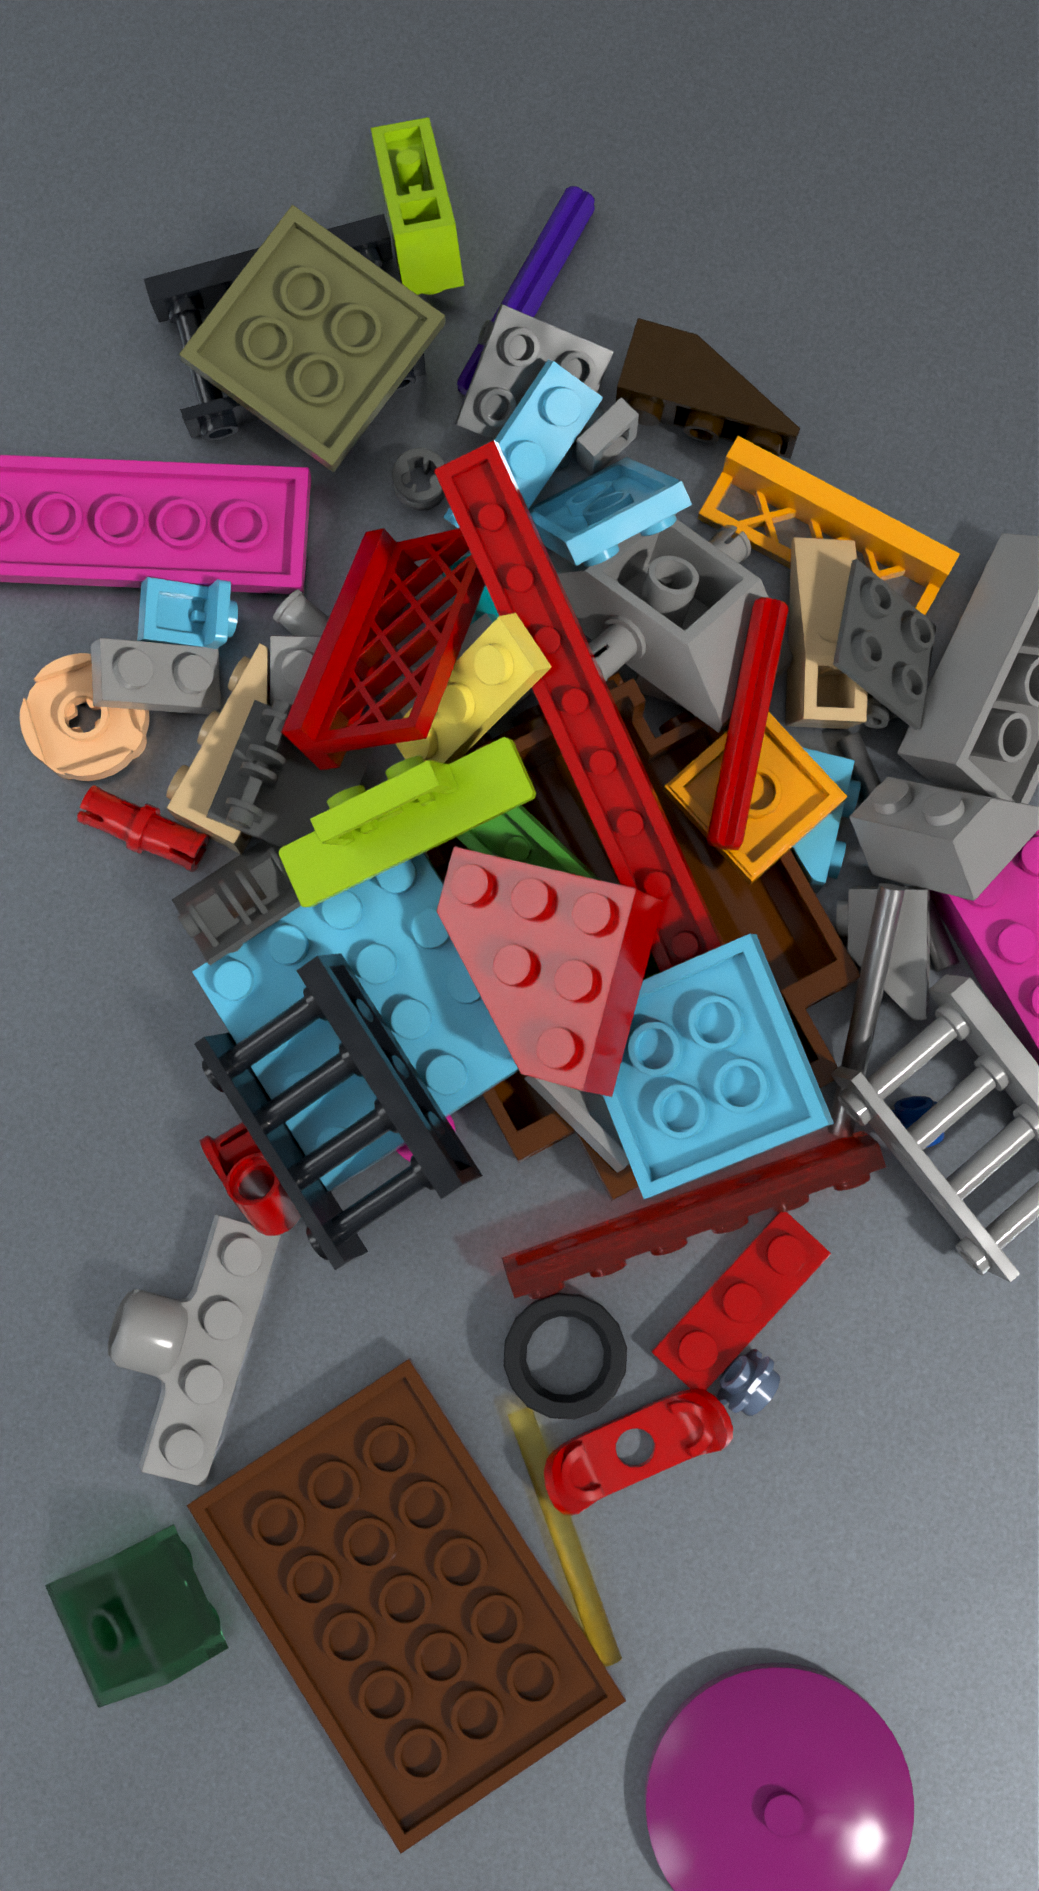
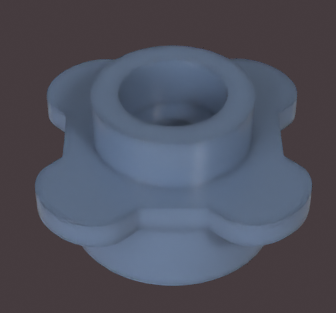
M757 1349L751 1350L746 1355L736 1357L721 1376V1388L717 1399L723 1405L729 1403L728 1408L734 1413L742 1411L747 1416L757 1414L771 1401L778 1389L780 1375L773 1370L774 1361L769 1356L761 1359L762 1353Z

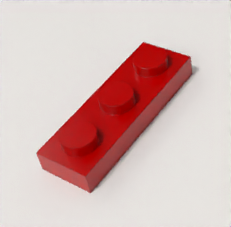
M780 1209L653 1347L651 1352L690 1389L707 1390L831 1253L787 1211Z

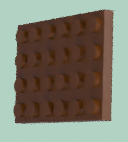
M411 1358L187 1505L400 1854L626 1702V1697Z

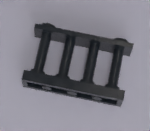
M384 214L327 229L379 268L383 266L384 261L393 259L391 237ZM259 248L145 278L144 282L149 300L159 323L170 320L171 323L177 324L183 347H185L201 326V318L205 315V310L216 306ZM424 353L395 391L413 385L416 382L417 376L426 374ZM190 368L199 404L180 410L191 438L202 436L204 440L209 441L223 439L235 434L239 430L238 425L260 420L229 396L223 398L221 390Z
M341 953L316 956L299 968L297 973L306 985L303 989L304 997L238 1044H236L230 1032L205 1036L194 1044L204 1059L202 1061V1068L205 1076L217 1090L225 1093L308 1226L306 1234L312 1248L321 1258L329 1260L334 1270L368 1253L367 1248L357 1233L424 1188L435 1190L440 1199H443L464 1189L483 1176ZM319 1018L328 1021L342 1042L339 1044V1053L271 1100L251 1066ZM354 1074L364 1077L377 1097L374 1102L375 1109L306 1156L285 1122ZM387 1132L399 1133L413 1154L410 1158L411 1165L343 1211L331 1191H327L320 1178Z

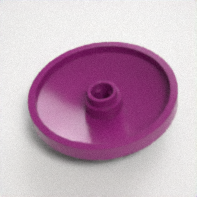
M761 1663L731 1670L708 1681L694 1691L672 1714L658 1737L648 1765L645 1783V1812L654 1854L666 1880L674 1891H890L900 1874L911 1843L914 1825V1796L911 1777L903 1752L885 1721L865 1698L844 1682L822 1671L790 1663Z

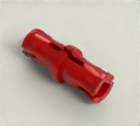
M96 785L90 787L79 808L87 811H80L78 813L77 821L79 823L89 825L125 841L126 848L135 853L141 854L142 850H145L182 866L190 872H194L207 850L201 846L206 847L208 845L209 835L197 832L161 816L160 809L146 803L144 807H140L108 793Z

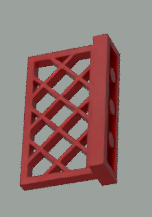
M385 528L365 532L281 731L320 770L340 768L346 751L427 738L485 587L472 554L454 570L450 568L469 551L460 528L396 542ZM428 559V560H427L426 562H424L420 567H418V566L416 565V563L414 562V561H419V560ZM442 573H445L446 576L419 600L416 598ZM456 595L453 604L432 620L430 616ZM410 603L411 607L402 614L405 605ZM424 622L426 627L398 650L396 646ZM437 645L433 655L413 672L410 667ZM389 653L391 657L382 664L384 656ZM404 674L406 678L378 702L375 697L399 676ZM416 697L408 718L390 720ZM368 704L370 709L361 716L363 708Z

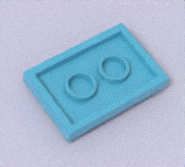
M625 457L530 507L528 510L546 547L576 566L583 563L584 566L588 567L612 558L620 550L619 543L638 533L641 536H650L669 528L677 521L675 514L691 506L692 503L681 480Z

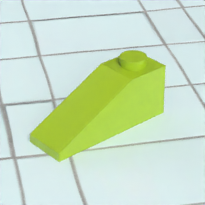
M426 117L370 128L401 284L416 295L437 294L445 289L464 286L456 224L430 118Z

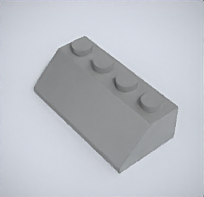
M1001 534L989 561L985 565L972 597L958 622V626L941 662L933 674L925 696L921 727L917 730H914L911 726L908 727L897 752L914 769L935 785L1029 804L1039 783V536Z

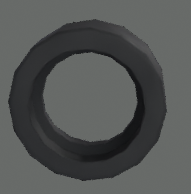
M554 1293L533 1301L516 1316L505 1339L503 1366L511 1389L528 1408L549 1418L575 1420L597 1412L616 1395L626 1373L627 1345L619 1323L601 1304L580 1294ZM559 1316L576 1317L588 1323L599 1335L604 1349L603 1366L597 1379L585 1390L571 1395L555 1394L542 1388L531 1376L526 1361L527 1345L533 1332L545 1321Z

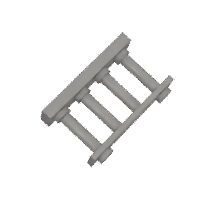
M946 974L927 990L939 1005V1008L935 1011L937 1017L935 1021L869 1078L866 1079L860 1071L839 1066L830 1075L843 1090L837 1096V1099L844 1110L859 1125L864 1126L867 1123L871 1125L959 1236L961 1241L955 1247L965 1262L980 1275H984L988 1271L1012 1282L1020 1275V1272L1002 1249L1039 1217V1181L986 1228L978 1221L963 1202V1199L1030 1140L1034 1138L1039 1141V1065L971 977ZM954 1038L959 1041L965 1039L979 1057L974 1061L976 1069L906 1129L884 1102V1099ZM993 1089L1002 1091L1004 1089L1018 1107L1013 1111L1015 1119L945 1179L923 1150Z

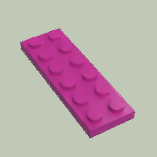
M0 455V582L141 588V582L147 577L208 587L219 579L231 582V592L291 594L299 589L304 594L311 488L309 467Z

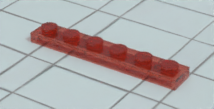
M862 1130L853 1133L852 1137H842L507 1255L502 1257L504 1269L514 1298L528 1294L530 1299L548 1297L561 1291L565 1287L564 1281L588 1272L591 1277L607 1276L624 1268L627 1265L626 1259L650 1251L652 1255L659 1256L675 1252L687 1245V1237L710 1229L714 1234H723L737 1230L749 1222L748 1216L769 1208H772L774 1212L794 1210L810 1201L809 1194L832 1186L837 1191L859 1187L871 1179V1172L885 1168L886 1164L879 1143Z

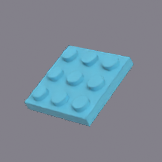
M750 933L643 980L612 1097L603 1095L643 1199L654 1197L834 1124L757 934Z

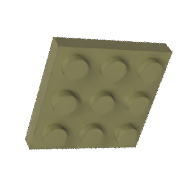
M291 205L179 353L182 363L334 473L444 327L445 315L304 212Z

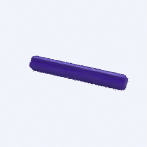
M570 186L565 189L501 304L531 317L536 315L595 210V198L589 192L583 191L577 186ZM498 307L496 313L494 314V316H493V318H492V320H491L492 322H494V320H495V318H496V315H497V313H498L499 307ZM479 343L457 380L458 391L463 396H466L484 346Z

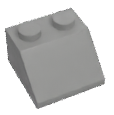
M887 777L849 816L872 875L972 901L978 898L1039 830V806L893 777Z

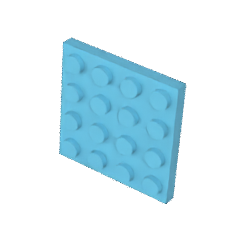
M425 852L314 907H298L243 943L238 951L228 953L212 965L206 962L192 971L236 1044H238L304 997L303 989L306 985L297 973L299 968L316 956L341 953L445 1117L453 1114L519 1071L437 913L444 882ZM319 1018L255 1063L251 1068L272 1100L338 1054L339 1044L342 1042L330 1023ZM354 1074L285 1123L307 1156L375 1109L374 1102L377 1097L364 1077ZM389 1131L321 1177L320 1180L328 1192L334 1191L406 1143L399 1133Z

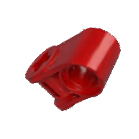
M243 1122L216 1138L207 1135L199 1140L204 1154L223 1183L228 1196L257 1232L266 1236H277L288 1232L298 1223L301 1218L300 1213Z

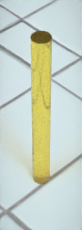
M528 1407L521 1408L507 1414L585 1634L606 1667L611 1666L622 1660L620 1650L572 1517L560 1513L553 1506L545 1487L544 1468L549 1453L534 1411Z

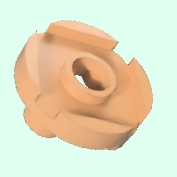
M89 653L63 656L43 667L34 678L36 683L29 691L27 700L23 698L20 708V727L24 740L34 756L61 778L80 781L104 779L127 767L133 759L139 757L145 750L147 744L146 734L149 727V710L93 706L91 654ZM87 702L92 711L101 709V718L95 721V728L91 731L84 732L80 727L70 728L69 720L78 716L77 705Z

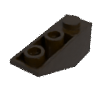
M637 318L617 384L616 402L622 398L639 414L638 424L657 426L660 423L682 428L689 437L707 443H715L719 439L734 443L737 436H740L778 457L782 456L791 459L800 428L698 334Z

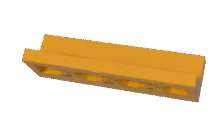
M737 436L726 455L723 471L697 518L716 530L725 525L736 526L737 530L731 538L734 539L743 531L750 540L752 549L791 569V549L779 543L773 523L796 518L808 524L812 538L823 539V532L835 540L855 541L856 551L863 554L866 567L882 580L905 576L926 588L915 607L924 615H926L960 553L740 436ZM731 484L755 497L760 515L738 521L717 509ZM767 503L779 510L770 512ZM764 526L766 535L754 529ZM876 561L888 568L879 571Z

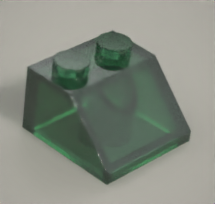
M174 1524L140 1538L45 1585L98 1708L169 1684L229 1648L220 1629L218 1613L207 1600L194 1571L190 1550L181 1541Z

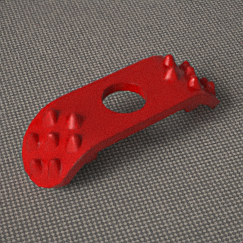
M705 1389L679 1391L571 1438L553 1450L547 1457L544 1468V1480L548 1496L553 1506L563 1515L572 1516L580 1514L596 1501L699 1455L722 1451L733 1439V1425L724 1405ZM642 1429L649 1433L653 1439V1452L641 1464L630 1465L623 1462L617 1456L616 1443L619 1437L627 1430Z

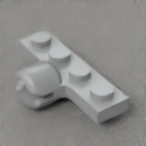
M215 1214L193 1289L187 1298L173 1299L135 1289L128 1292L121 1301L110 1331L108 1341L109 1357L118 1367L156 1376L161 1380V1394L138 1466L141 1472L205 1488L280 1235L266 1236L257 1232L252 1224Z

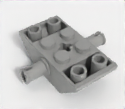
M677 519L672 526L650 536H641L638 533L618 544L620 550L616 555L594 566L586 567L583 563L576 566L559 554L552 553L549 557L583 633L592 639L589 646L605 681L626 664L718 733L730 723L752 607L757 598H769L762 580L739 564L744 562L751 554L750 540L743 531L730 543L726 544L725 541L736 532L737 527L725 525L707 541ZM784 635L775 679L790 666L793 659Z

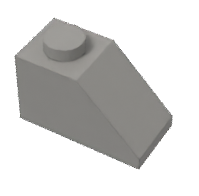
M853 886L848 889V900H838L836 932L839 938H848V954L861 968L879 886ZM901 886L905 888L884 991L913 1020H926L929 1014V993L927 990L930 987L931 890L917 886Z

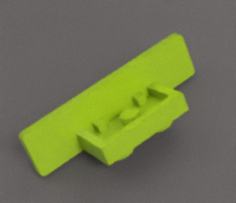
M502 737L450 764L432 760L424 761L422 756H414L388 768L385 771L388 780L367 791L364 785H358L330 797L327 800L330 809L310 819L315 831L283 846L279 850V856L302 907H314L533 800L536 796V791L513 740Z

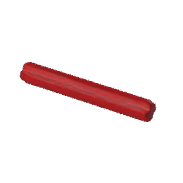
M760 597L755 600L752 607L707 835L708 844L718 849L739 850L744 840L789 609L785 602L777 599Z

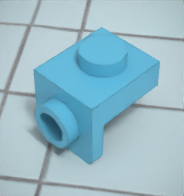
M147 577L141 582L137 641L218 649L227 642V638L233 636L237 625L238 606L236 601L230 600L231 582L217 579L208 587Z

